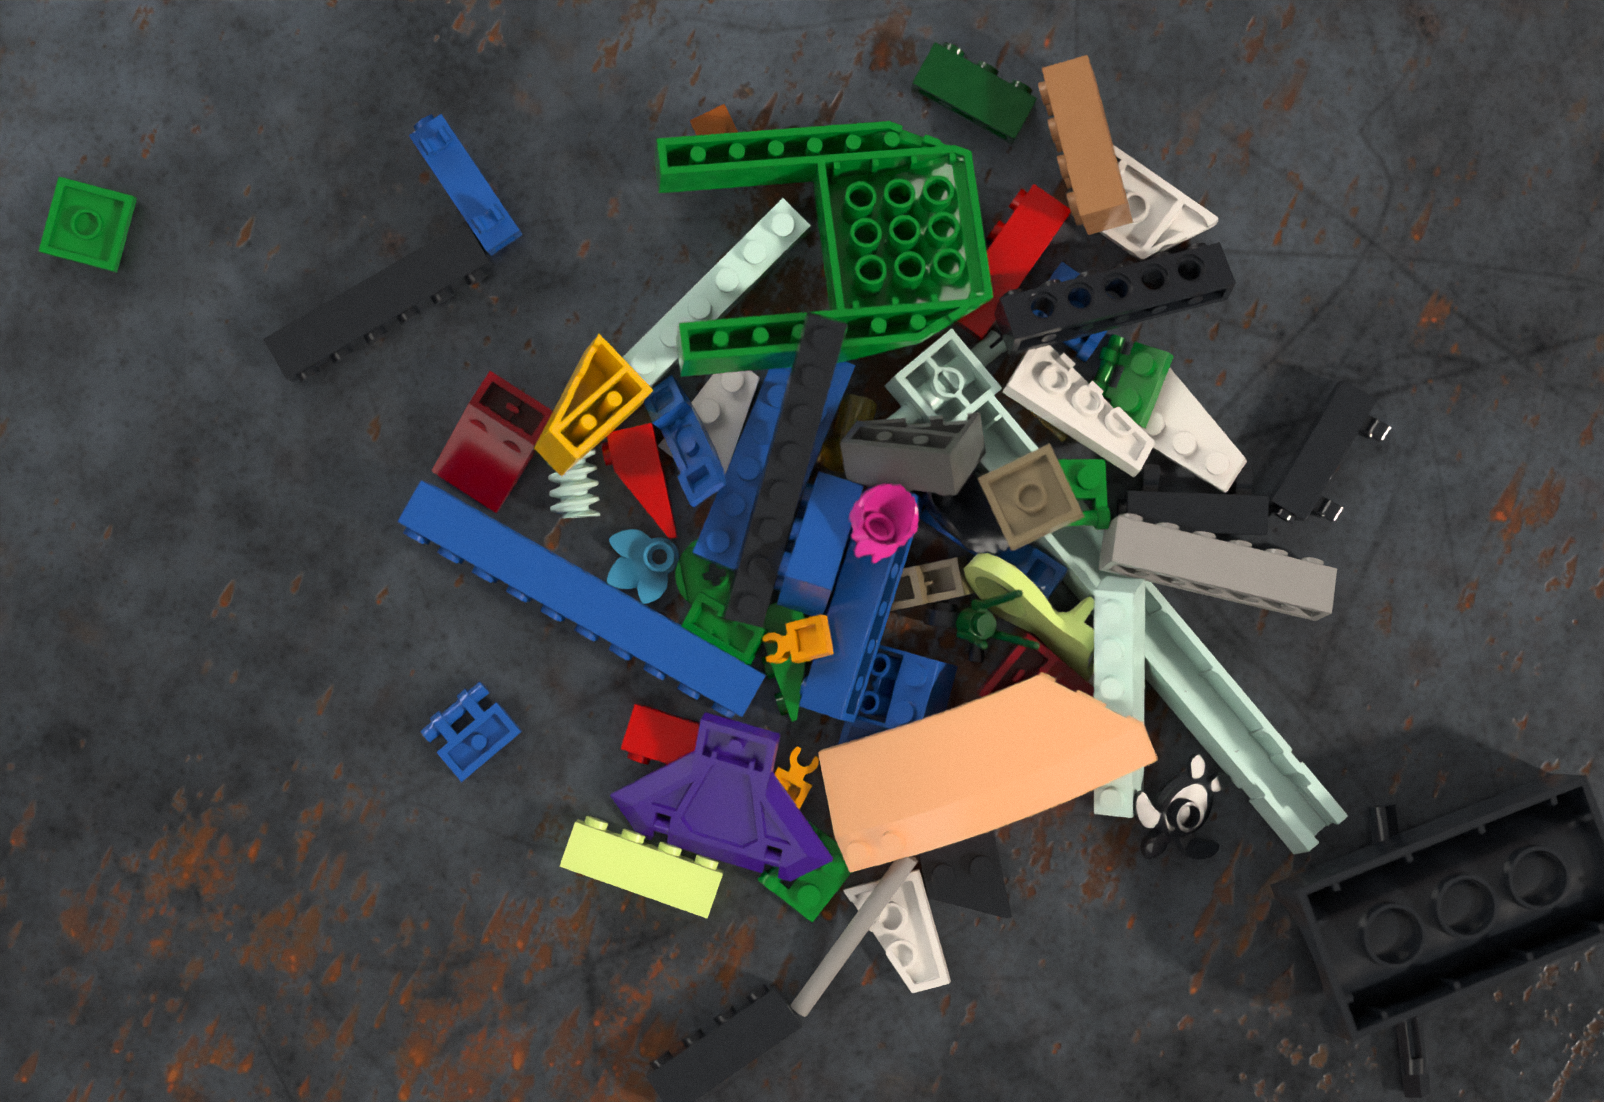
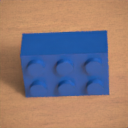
M819 471L814 485L806 483L773 588L781 591L777 605L811 616L823 615L850 532L851 522L849 521V516L855 502L861 496L864 485Z

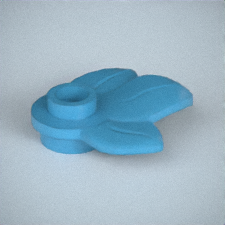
M629 529L615 533L609 538V542L621 557L611 567L607 583L621 589L637 588L639 598L643 604L657 600L666 591L668 574L676 568L679 561V552L676 545L663 537L651 539L647 534L638 529ZM658 549H663L667 553V560L663 564H657L653 560V553Z

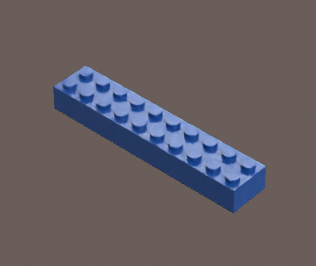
M420 481L397 521L406 526L403 533L410 538L427 545L433 541L440 545L437 553L457 564H463L464 560L475 565L471 571L472 573L490 583H497L498 579L509 585L506 592L523 602H530L532 598L543 604L540 611L559 622H564L567 617L577 623L574 629L576 632L592 641H598L599 637L604 638L612 643L609 647L611 652L628 661L632 660L633 656L646 662L643 667L645 671L661 680L666 679L667 675L680 682L677 689L698 700L701 694L715 701L711 708L730 719L733 718L735 713L743 717L766 676L765 672L750 664H745L685 629L677 622L429 482Z

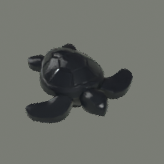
M1193 753L1188 759L1187 770L1164 784L1155 796L1152 804L1143 791H1137L1133 800L1134 817L1141 826L1153 828L1141 841L1140 850L1145 859H1152L1159 856L1167 849L1171 839L1175 840L1181 853L1188 858L1199 860L1214 856L1218 852L1220 845L1214 840L1198 838L1194 832L1199 830L1210 816L1213 792L1226 789L1231 782V777L1221 772H1215L1210 776L1208 770L1205 769L1203 758L1199 754Z

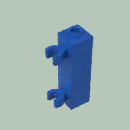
M431 114L418 121L413 126L415 131L409 137L490 256L494 255L522 236V232L443 115L440 114L434 117Z

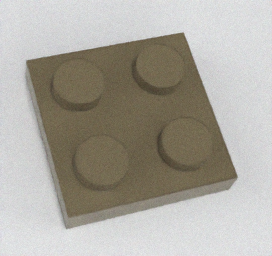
M1050 444L978 478L1012 551L1084 518V514Z

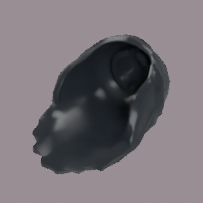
M975 467L956 495H938L935 492L922 491L923 503L928 513L944 530L958 539L964 547L977 553L990 552L994 555L999 550L1005 552L1008 549V542L978 480L982 474L977 467Z

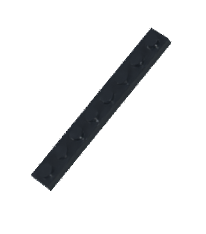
M810 312L806 313L723 611L724 619L763 627L848 325L845 321Z

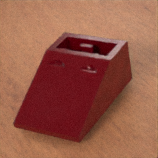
M489 371L467 405L431 472L497 513L537 452L534 447L553 411L492 371Z
M1024 633L1022 637L1038 642L1040 648L1035 650L1015 644L976 692L981 697H984L1044 672L1056 678V683L1074 692L1079 690L1094 698V687L1029 633Z

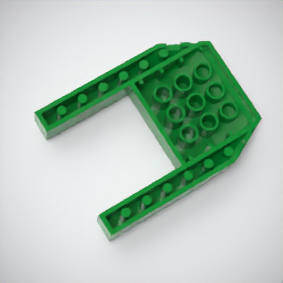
M891 121L657 138L654 159L658 193L813 182L830 310L810 313L845 321L848 324L837 363L921 343L993 299L973 158L970 150L956 145H945L940 139L926 134L922 137L902 129V125ZM807 312L679 323L676 343L680 377L792 367Z

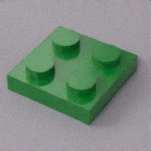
M58 177L39 252L117 273L137 198Z

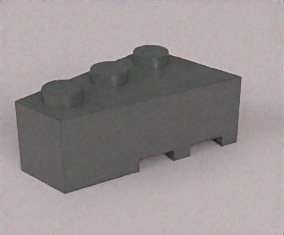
M980 412L968 413V420L944 422L943 415L930 416V423L907 425L906 418L856 422L840 442L847 480L857 484H864L867 487H874L883 483L901 484L905 487L906 491L917 490L935 492L938 495H956L986 453Z

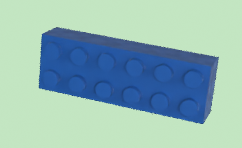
M846 361L836 364L796 509L853 374L855 365ZM791 367L768 370L725 473L726 485L718 490L693 550L694 556L729 569L732 572H735Z

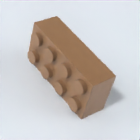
M1088 55L1042 68L1045 81L1039 82L1038 86L1048 116L1054 115V118L1047 119L1057 152L1063 151L1064 153L1057 156V160L1067 189L1073 188V192L1066 193L1076 225L1083 224L1087 234L1091 235L1133 223L1096 77Z

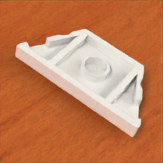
M1114 146L1133 223L1099 233L1142 262L1216 225L1218 222L1217 216Z

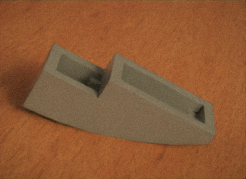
M966 555L904 568L890 611L974 593L965 579L963 570L967 565Z

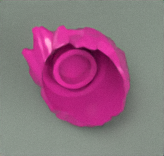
M883 483L882 485H876L862 493L859 500L855 502L849 516V521L853 528L852 540L856 541L854 552L857 558L871 555V562L875 564L882 558L889 557L895 553L899 546H904L908 539L917 532L919 521L915 498L901 484Z

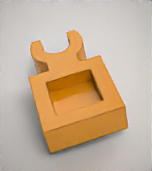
M822 614L786 623L787 635L771 632L762 637L763 642H777L778 651L774 655L766 657L767 662L774 664L785 662L790 657V654L792 662L802 663L834 654L828 618Z
M796 746L790 754L791 767L789 771L778 766L774 774L800 809L812 787V784L803 780L806 774L812 773L817 768L819 757L815 755L809 765L802 766L797 761V756L802 748Z

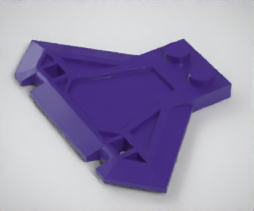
M705 712L700 720L694 751L616 790L610 795L635 832L644 835L645 839L652 840L656 831L668 835L667 843L682 850L762 873L765 864L778 867L777 878L792 881L833 860L831 854L773 773L780 734ZM660 813L667 816H671V820L664 817L658 816V814ZM769 846L782 849V852L769 849Z

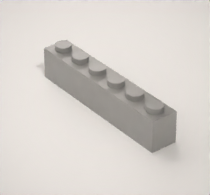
M1128 513L1120 514L1111 520L1109 529L1104 530L1098 570L1131 578L1145 579L1148 582L1313 621L1332 614L1337 568L1325 566L1324 561L1320 559L1306 557L1300 560L1288 557L1286 551L1280 549H1266L1262 551L1252 548V544L1247 541L1231 540L1225 542L1217 540L1216 535L1209 532L1196 531L1188 533L1180 531L1179 526L1176 524L1160 522L1155 525L1142 522L1143 518L1141 516Z

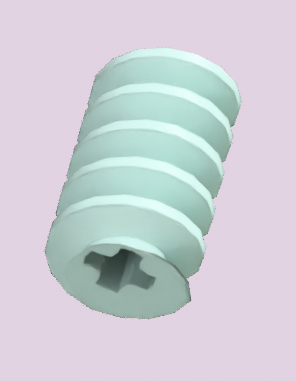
M595 449L586 454L562 477L557 472L548 476L549 481L560 484V487L549 492V496L561 500L560 503L550 507L551 512L562 515V518L600 516L599 511L589 509L590 504L599 501V496L588 493V489L598 485L597 480L587 478L588 473L597 470V465L586 462V458L596 454Z

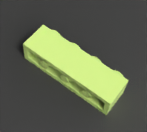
M586 816L585 821L578 819L575 822L560 867L708 918L724 870L717 868L718 861L698 854L695 860L681 856V848L665 842H660L658 847L644 842V835L632 830L623 829L622 834L607 829L609 823L595 817Z

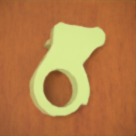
M978 553L963 570L969 586L982 600L1008 593L1004 588L1009 592L1015 590L1023 592V595L1019 598L989 607L988 609L1005 621L1034 633L1057 657L1083 679L1089 681L1094 673V629L1084 622L1094 608V599L1089 596L1072 610L1057 612L1038 587L1015 566L994 555Z

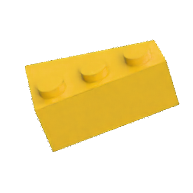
M598 334L584 351L534 449L562 477L638 409L652 393L653 389Z

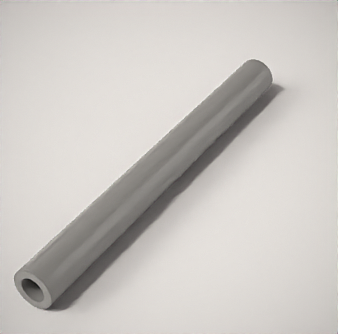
M914 856L898 859L892 863L792 1002L791 1007L794 1011L804 1017L808 1015L918 861Z

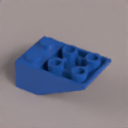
M880 644L856 719L893 729L946 711L958 666Z

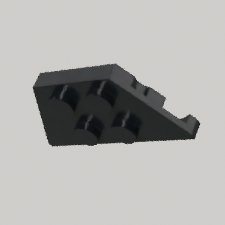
M993 830L919 854L929 899L1003 918L1012 917Z

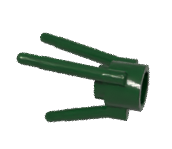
M1021 590L1011 591L986 600L975 599L972 601L971 608L963 609L957 617V638L965 639L981 649L988 647V644L983 641L988 638L1002 640L1035 650L1040 648V644L1036 641L997 630L995 618L992 613L986 610V608L1021 597L1023 595Z

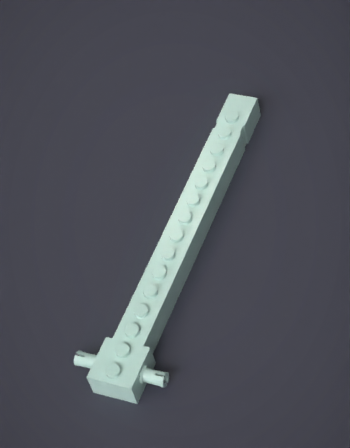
M950 329L885 385L887 390L901 405V408L887 419L906 418L907 425L930 423V416L943 415L944 422L968 420V413L980 412L986 453L976 467L983 476L1039 448L994 396L1002 387L985 367L1000 354L1007 351L1004 340L991 349L989 346L1001 336L995 331H990L985 338L970 350L955 331ZM1077 501L1081 510H1090L1083 501ZM1064 526L1031 542L1035 548L1068 569L1062 580L1080 601L1089 596L1094 599L1095 588L1106 576L1127 577L1098 570L1104 530H1095L1093 526ZM1145 581L1146 680L1221 769L1231 777L1232 782L1237 788H1242L1250 797L1249 802L1293 854L1310 852L1319 843L1314 837L1318 832L1331 823L1339 825L1348 815L1308 767L1295 758L1291 753L1292 748L1152 582ZM1093 608V610L1091 611V614H1092L1093 617H1094V608Z

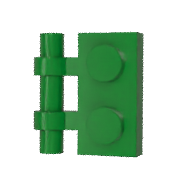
M1112 334L1107 347H1102L1098 357L1101 363L1094 380L1090 379L1089 383L1093 381L1104 391L1102 393L1103 398L1110 400V405L1113 408L1120 407L1139 427L1146 429L1174 356L1169 352L1138 342H1134L1129 356L1122 354L1126 339ZM1118 366L1124 368L1117 388L1108 385L1115 367Z

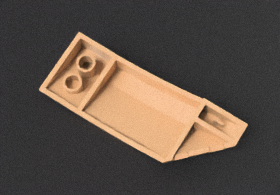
M1041 672L1035 677L955 708L893 729L820 750L818 755L834 835L849 872L917 855L994 830L1069 801L1155 762L1157 756L1143 722L1129 715L1125 718L1106 708L1107 704L1079 690L1074 692L1056 683V678Z

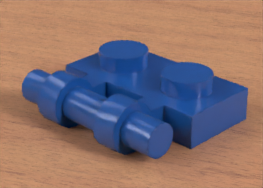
M481 681L470 690L467 688L462 690L457 695V701L445 711H437L430 717L431 722L420 731L430 743L440 734L448 741L446 745L437 751V754L461 782L522 732L498 702L494 703L486 711L482 708L479 701L490 692ZM466 712H469L475 720L458 733L452 724Z

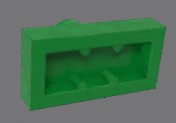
M699 592L681 626L745 664L751 665L763 643L762 637L769 630L764 627L724 619L723 611L725 604L706 593Z

